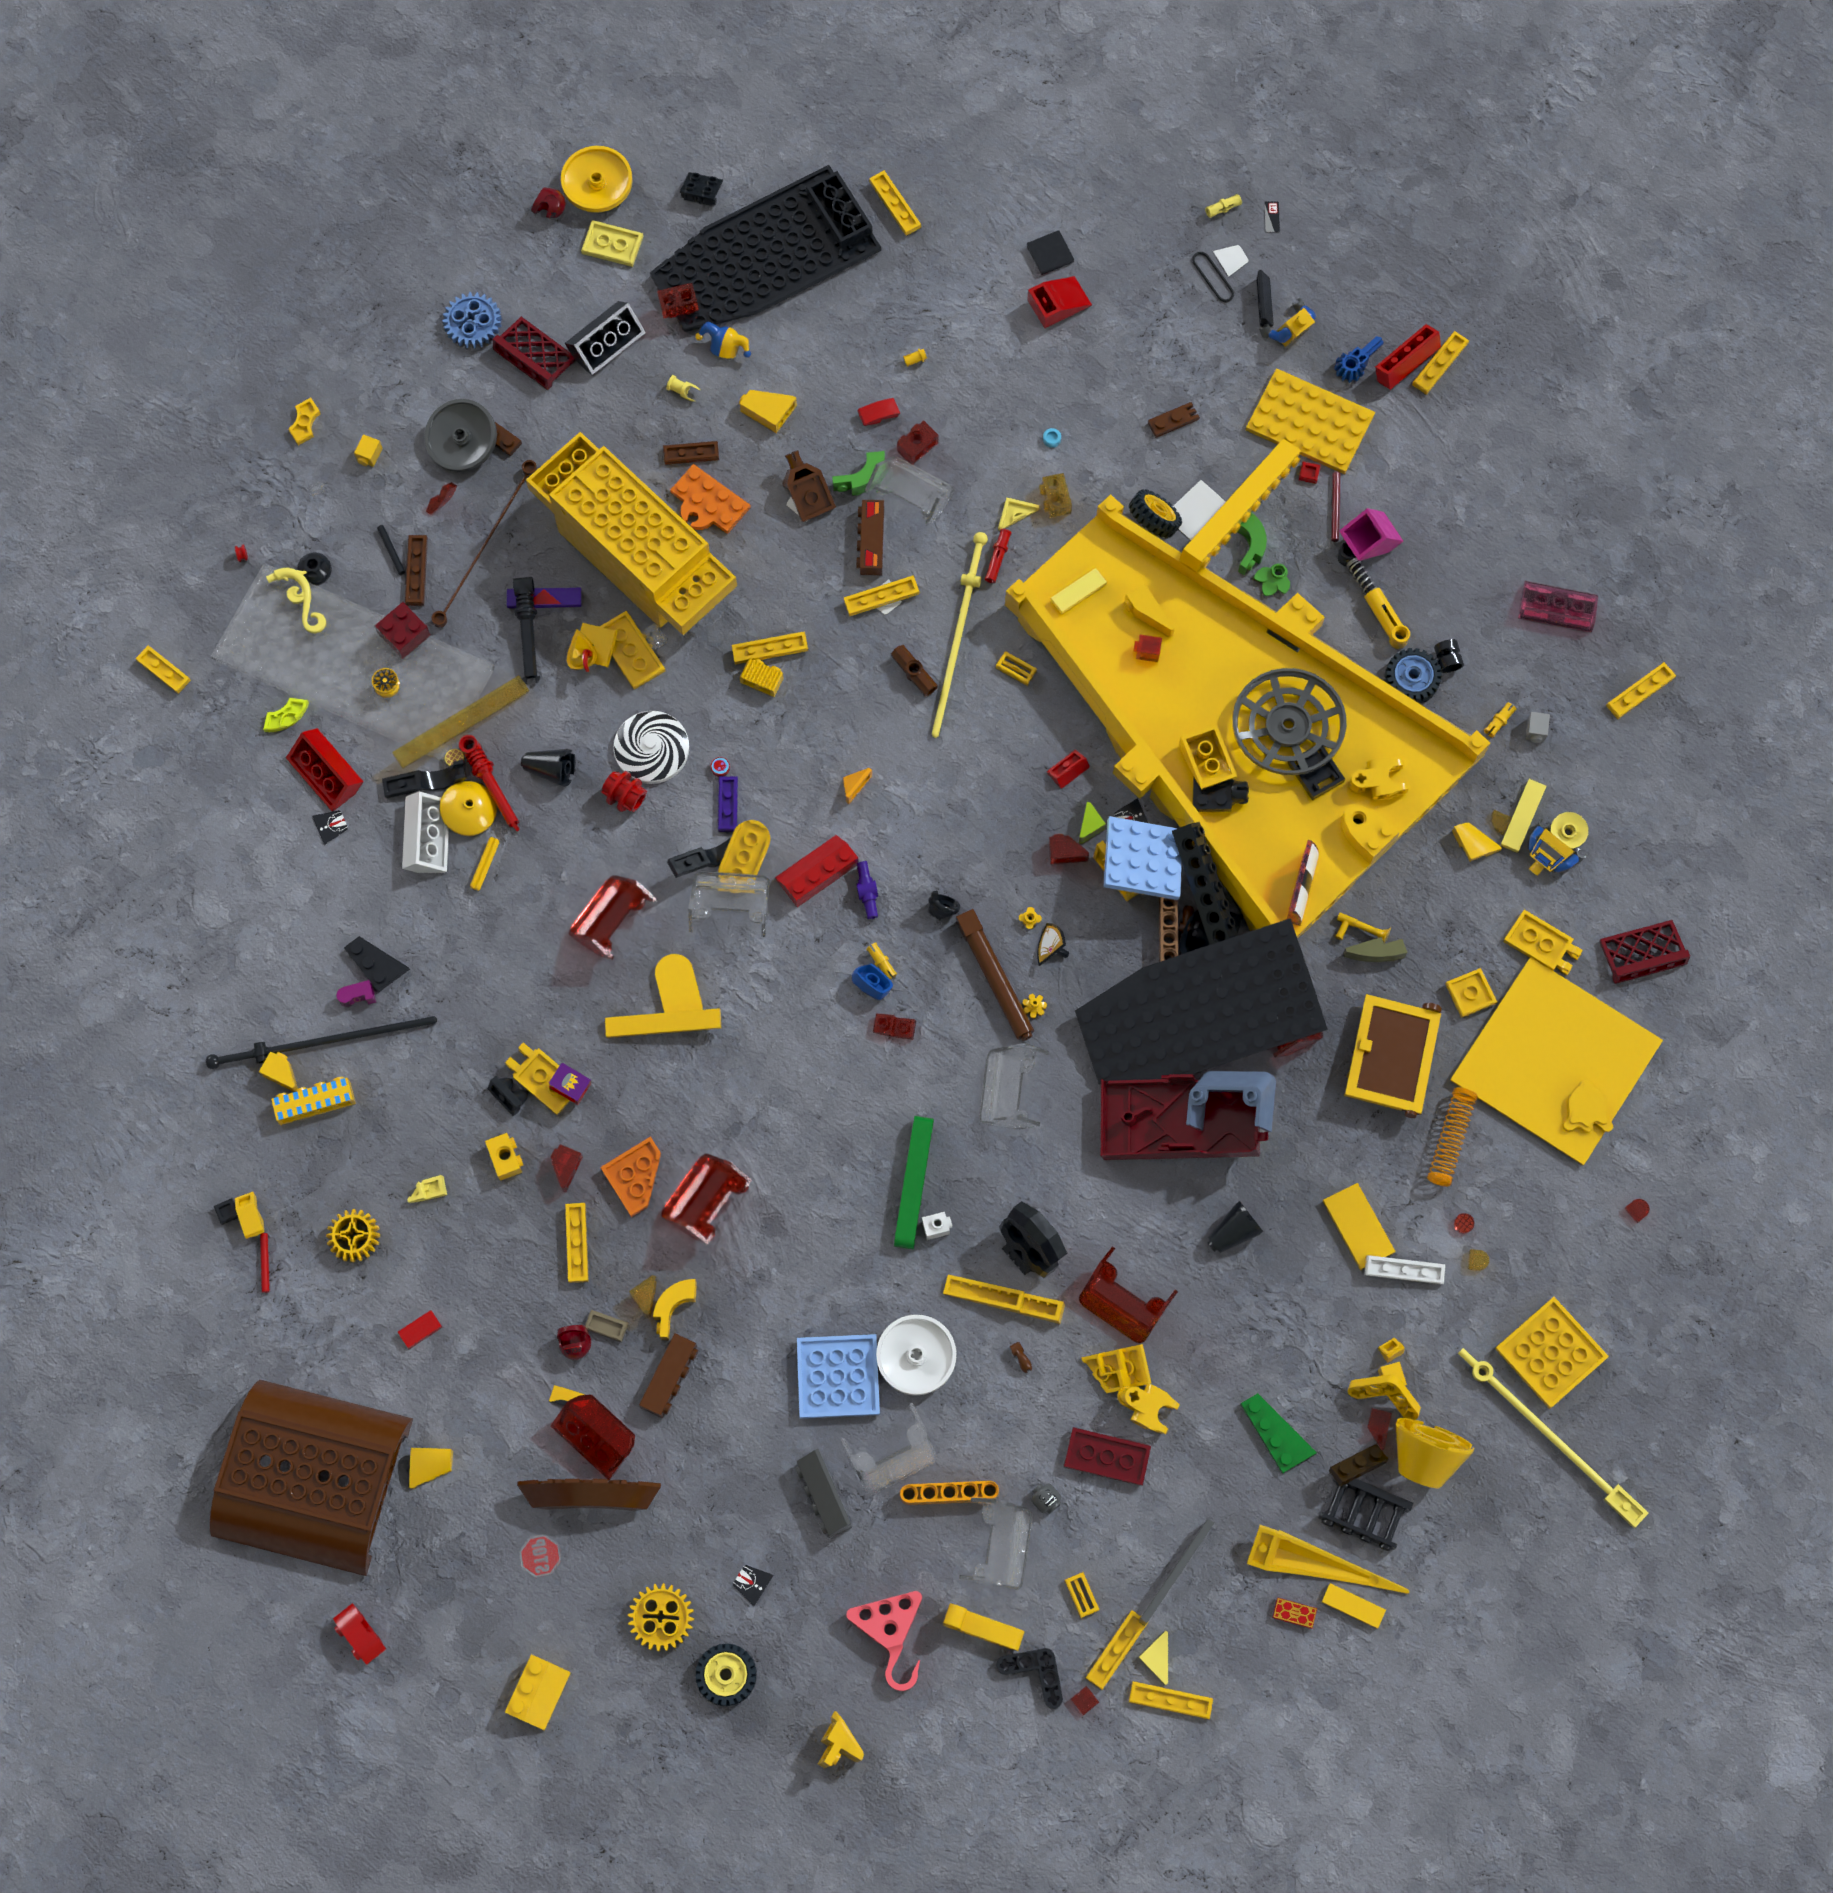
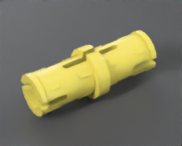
M1236 194L1227 199H1220L1216 204L1207 206L1205 208L1207 216L1211 218L1242 205L1241 197Z

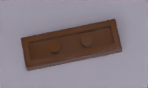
M718 441L663 445L665 465L719 460Z

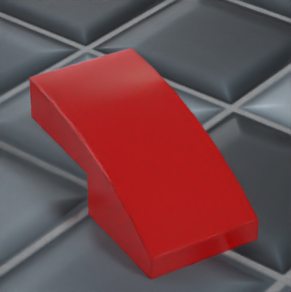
M894 398L877 401L857 410L864 426L880 424L882 419L898 417L900 414Z

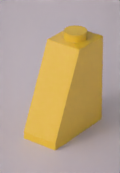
M749 390L747 394L740 398L739 404L740 412L777 433L796 408L797 401L796 397L791 395Z

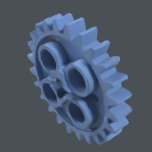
M469 292L468 297L462 294V299L455 297V303L450 301L451 307L445 308L447 313H443L444 320L442 321L444 330L447 332L448 338L452 337L453 343L458 341L459 346L465 343L466 348L470 344L473 345V348H476V344L479 343L483 347L484 341L489 344V338L493 339L495 337L494 333L499 334L498 328L502 326L500 322L502 317L497 303H493L491 297L486 300L485 294L479 297L478 292L475 296H472L471 292Z

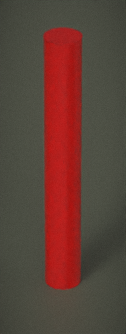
M261 1233L262 1293L270 1292L268 1233Z

